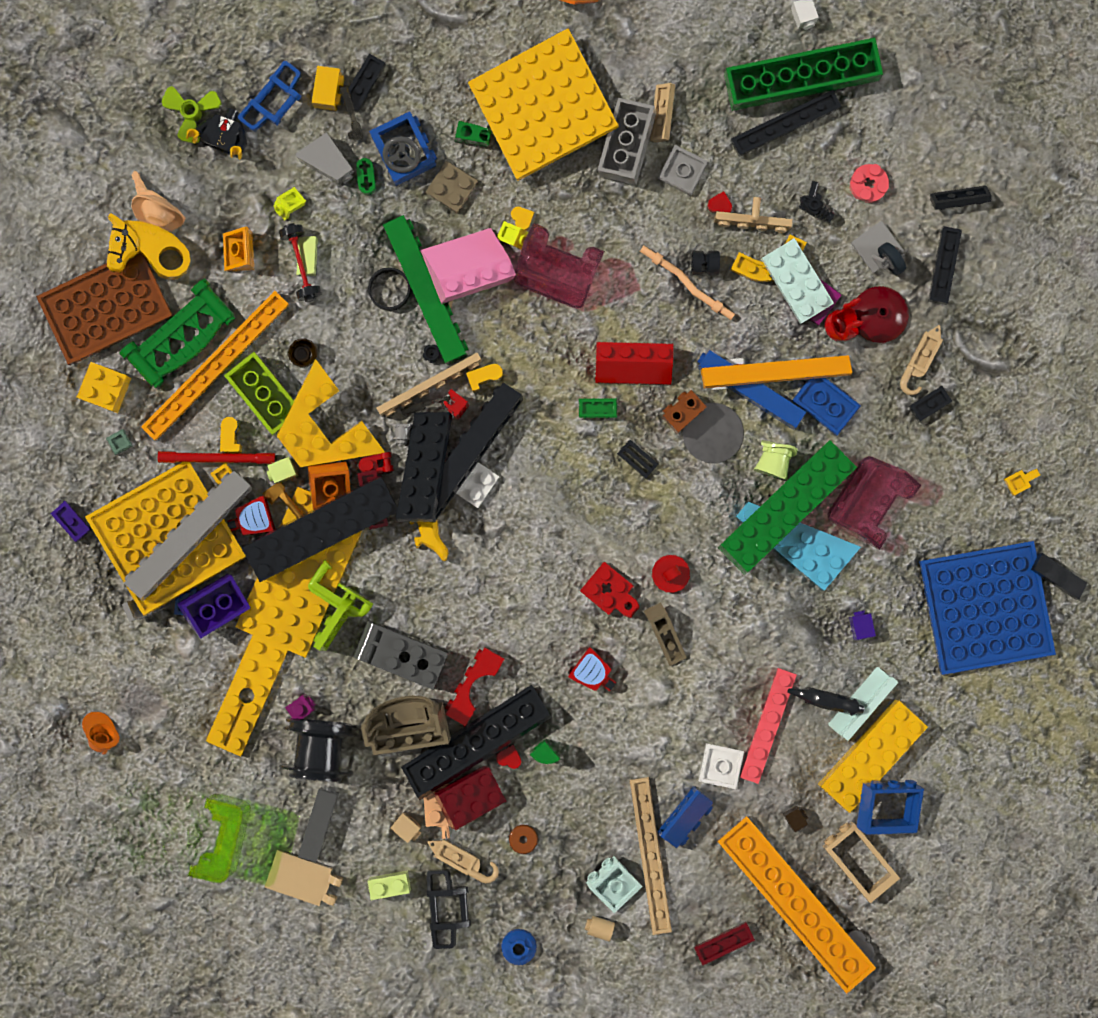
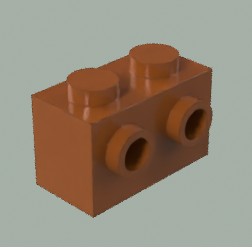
M692 390L688 393L684 391L677 397L679 401L674 406L669 404L663 410L665 413L662 416L663 420L676 434L707 407ZM687 402L692 403L693 406H688ZM673 415H677L679 419H674Z

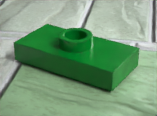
M617 398L579 399V418H617Z

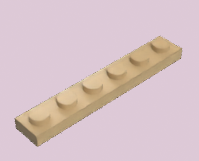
M475 353L378 406L379 414L388 417L396 412V408L400 406L404 408L412 404V400L416 397L421 399L429 394V390L433 388L437 390L445 386L447 380L451 378L456 380L463 376L462 372L478 368L480 366L479 363L482 362L478 353Z

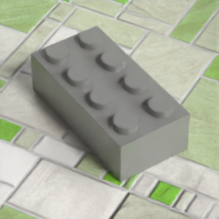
M622 98L617 99L613 116L619 128L607 135L598 166L600 177L637 185L657 114L655 106Z

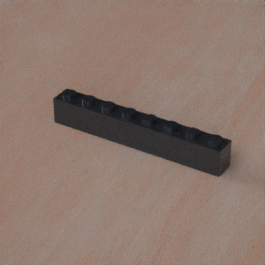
M504 382L501 386H497L494 389L493 397L489 402L486 401L481 408V414L473 418L470 423V429L460 436V442L457 447H453L448 453L449 458L444 463L435 522L523 401L522 394Z

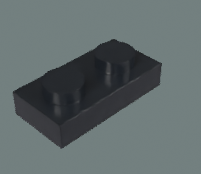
M940 386L908 407L917 421L920 422L951 403L952 400L943 386Z

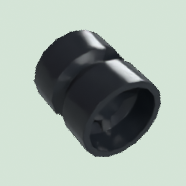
M692 250V275L702 276L704 273H707L708 276H719V251L704 253L703 251Z

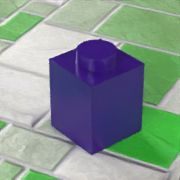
M865 610L853 612L854 616L849 617L853 639L859 640L876 636L871 613H865Z

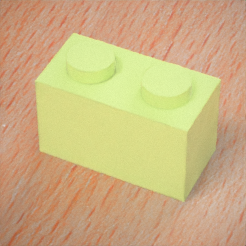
M408 870L370 877L368 879L370 899L375 900L410 893L411 886Z

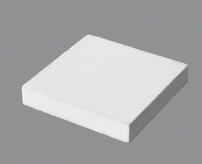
M706 743L698 781L737 790L744 751Z

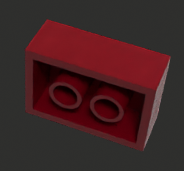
M484 765L433 793L450 828L454 830L461 828L506 802L490 768Z

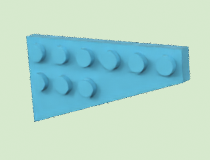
M747 502L735 517L744 523L760 506ZM799 523L773 549L820 589L825 591L861 547Z

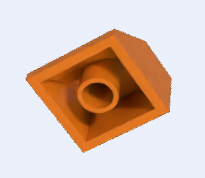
M346 461L308 466L313 509L350 491L349 469Z

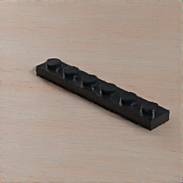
M831 90L731 138V142L740 157L840 109L842 106L834 90Z

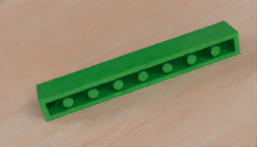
M402 215L383 224L444 362L449 365L468 356L466 352L469 350L465 339H460L459 333H461L457 322L453 323L450 317L453 315L450 306H445L444 303L441 304L420 250V247H422L418 236L414 237L412 233L414 226L411 220H407Z

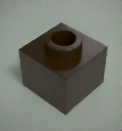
M794 806L783 813V816L795 833L808 825L806 822L808 816L802 808L799 810L798 807Z

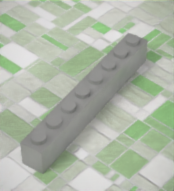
M235 471L231 474L229 472L225 474L221 479L222 483L218 487L214 486L208 492V497L195 505V510L191 515H185L180 521L181 525L177 529L173 528L167 534V539L163 543L159 542L153 548V553L140 561V567L135 572L132 570L125 577L126 581L124 584L142 601L173 572L252 490L251 485Z

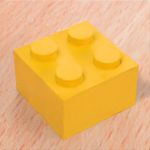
M90 362L77 398L118 413L132 378Z

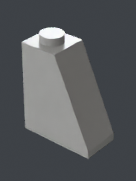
M327 132L295 154L301 163L337 184L349 182L353 178L352 175L355 174Z

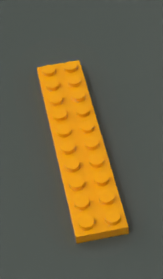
M747 816L718 840V843L846 994L876 969Z

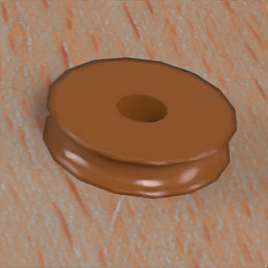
M528 825L516 826L509 835L510 847L519 854L530 853L537 845V833ZM521 836H525L527 838V841L525 843H522L520 841Z

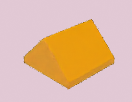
M242 227L223 233L224 271L254 270L253 232L249 227Z

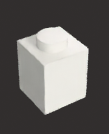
M813 0L793 2L791 11L797 28L807 30L814 27L819 17Z

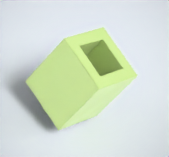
M290 457L267 465L269 469L266 471L268 478L271 482L274 481L275 484L278 482L283 483L298 476Z

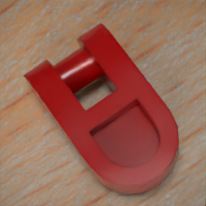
M391 452L365 456L359 461V469L361 472L376 469L377 474L393 472L394 466L391 465L390 460L392 454ZM379 460H383V467L378 466Z

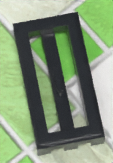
M630 439L617 453L618 456L645 479L658 466L657 462ZM631 446L633 449H635L640 455H642L648 462L652 464V467L648 466L628 447ZM626 451L630 456H632L648 471L645 473L643 470H641L628 457H626L623 454V452Z

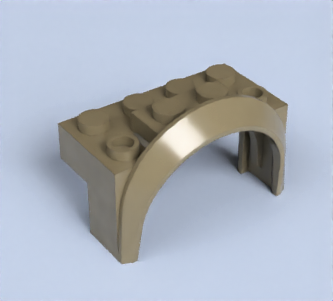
M403 696L386 701L367 714L361 726L365 747L371 746L373 755L449 744L451 738L443 702L437 703L423 696ZM386 713L388 715L390 727L387 725V720L385 716ZM424 723L422 725L403 727L397 729L395 728L407 724Z

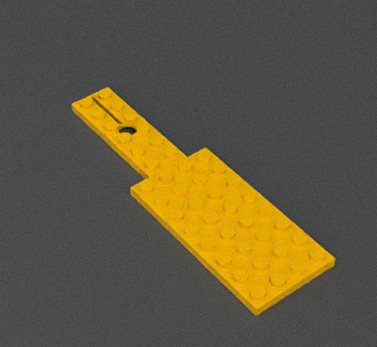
M297 486L292 500L301 512L305 514L313 510L311 493ZM289 508L280 526L296 519V516ZM362 531L262 582H259L258 578L256 579L247 599L250 609L240 615L235 626L252 634V637L206 742L240 757L243 755L288 651L304 658L307 657L330 604L309 590V582L323 561L326 560L332 569H329L324 574L319 584L335 593ZM244 688H249L254 693V699L250 703H244L240 699V692Z

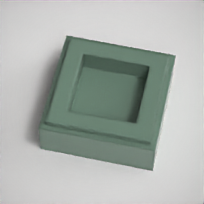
M124 429L106 438L115 455L133 447Z

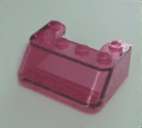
M533 223L523 243L515 269L516 276L513 278L514 282L522 288L572 308L578 309L583 307L605 251L595 247H588L584 251L582 258L547 245L549 239L548 230L543 226Z
M872 456L865 457L859 463L830 508L828 519L858 540L880 550L887 538L886 532L878 528L881 520L897 496L910 499L917 493L921 484L903 469Z

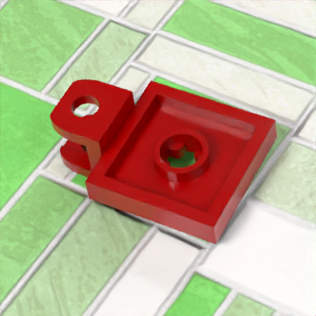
M605 562L601 564L580 590L582 594L609 616L617 609L624 616L631 618L640 607L638 602L628 594L634 586ZM604 584H611L610 589L612 591L610 593L605 592L604 594L602 592ZM628 604L632 605V608L630 610L626 609V606Z

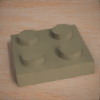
M445 161L426 190V194L458 214L478 184V180Z

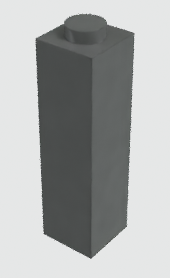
M325 785L324 788L320 787L318 789L298 857L313 862L319 860L339 796V792L335 791L336 788Z

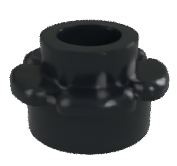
M427 345L423 349V358L426 361L435 363L437 359L441 358L437 345Z

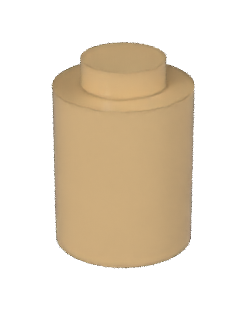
M592 916L591 919H587L584 930H587V935L609 942L615 923Z

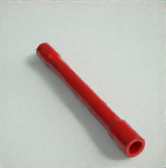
M158 451L157 459L158 463L272 464L275 463V453H178Z

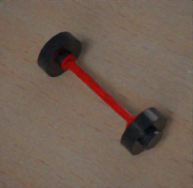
M295 223L287 224L279 230V236L281 240L292 242L304 283L302 289L296 291L298 301L312 302L316 300V297L322 295L320 286H312L307 280L296 241L298 237L305 234L302 225H295Z

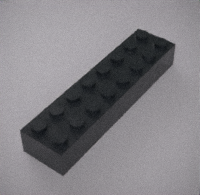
M382 475L243 545L242 550L259 582H262L397 513L398 506Z

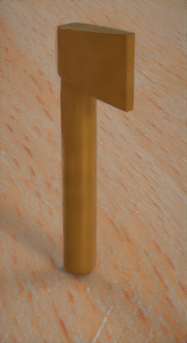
M282 482L274 484L262 493L271 505L280 497L296 518L304 515L285 492V486Z

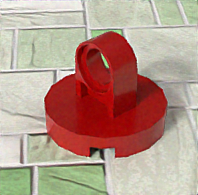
M666 555L655 562L652 569V579L660 590L675 593L687 585L690 579V569L683 558L676 555Z

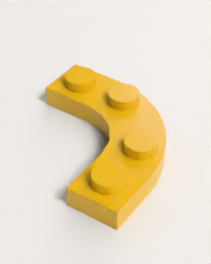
M789 234L785 243L795 238L803 251L807 242ZM740 252L738 253L730 271L757 282L774 281L762 261L755 260Z

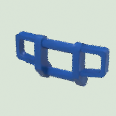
M283 61L275 73L269 77V82L254 99L248 102V105L238 115L240 122L252 131H257L267 121L278 126L281 123V118L302 97L294 90L301 78L300 71L289 62ZM285 68H289L296 74L290 86H287L278 78ZM276 85L289 98L273 115L262 107L260 103ZM252 108L264 116L255 125L249 124L244 119Z

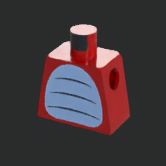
M260 496L236 508L237 518L227 521L231 531L241 529L244 536L264 534L276 529L265 496Z
M590 647L568 675L570 679L594 691H597L600 685L611 691L616 684L608 676L612 669Z

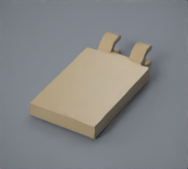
M278 849L265 888L320 906L322 901L334 906L338 896L327 893L329 885L332 884L340 887L344 878L331 874L333 868L303 859Z

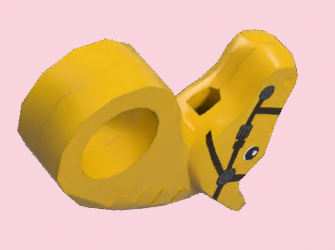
M112 213L108 215V219L113 224L107 256V267L111 272H122L128 260L141 253L151 264L158 276L164 279L175 280L186 274L190 265V254L186 246L174 234L150 223L122 220ZM166 250H174L181 255L183 263L175 270H168L160 264L159 256Z

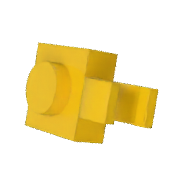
M1037 469L1026 474L1020 470L1005 478L1004 481L1012 496H1015L1030 488L1029 481L1039 477L1040 473Z

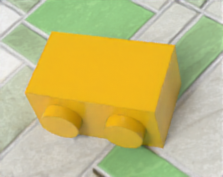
M317 66L312 97L314 108L337 111V106L341 105L342 95L339 92L340 87L344 85V75H342L339 68Z

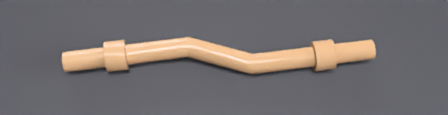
M643 245L639 252L652 259L651 262L657 266L659 264L676 275L692 295L712 307L711 310L714 312H719L730 320L734 317L735 313L724 307L722 302L719 300L715 301L698 290L681 269L665 260L664 256L660 253H655Z

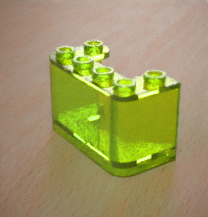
M215 793L206 798L204 808L211 811V820L221 822L214 853L206 852L201 855L198 865L190 866L188 876L222 883L237 870L251 807L243 799Z

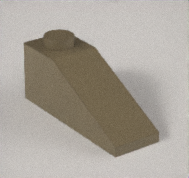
M661 602L644 610L669 666L686 659L685 652Z

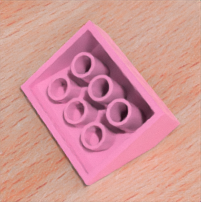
M491 228L421 250L441 304L510 282L516 276L509 256Z

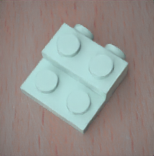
M615 856L605 859L602 863V868L597 872H591L586 882L590 890L613 913L642 888V885Z

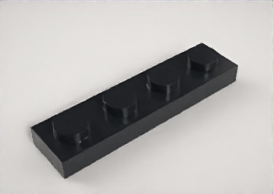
M943 226L941 229L928 297L929 302L947 305L949 302L962 233L961 229Z

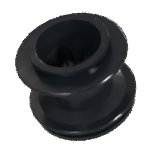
M286 718V722H290L289 726H284L283 729L297 734L294 764L279 765L281 769L293 771L289 773V777L313 781L341 782L342 778L339 775H352L354 773L352 770L339 767L342 739L358 735L356 732H352V728H357L356 724Z

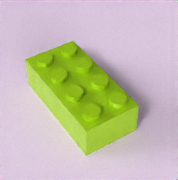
M253 352L224 376L271 435L277 437L294 403V399L262 359Z

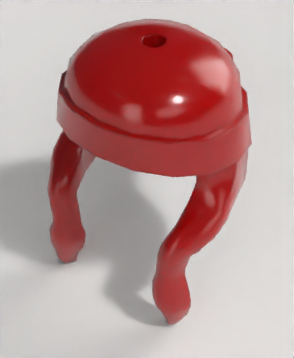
M860 298L845 303L842 310H835L827 316L825 330L832 340L848 341L858 335L859 329L857 327L861 326L864 321L857 319V314L852 307L861 301Z

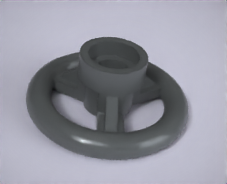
M394 137L383 148V160L395 172H410L420 162V149L416 142L408 137ZM400 142L396 145L394 154L388 157L390 147ZM407 144L414 149L415 159L409 156L410 147ZM396 160H405L410 165L406 167H398L394 165L392 162Z

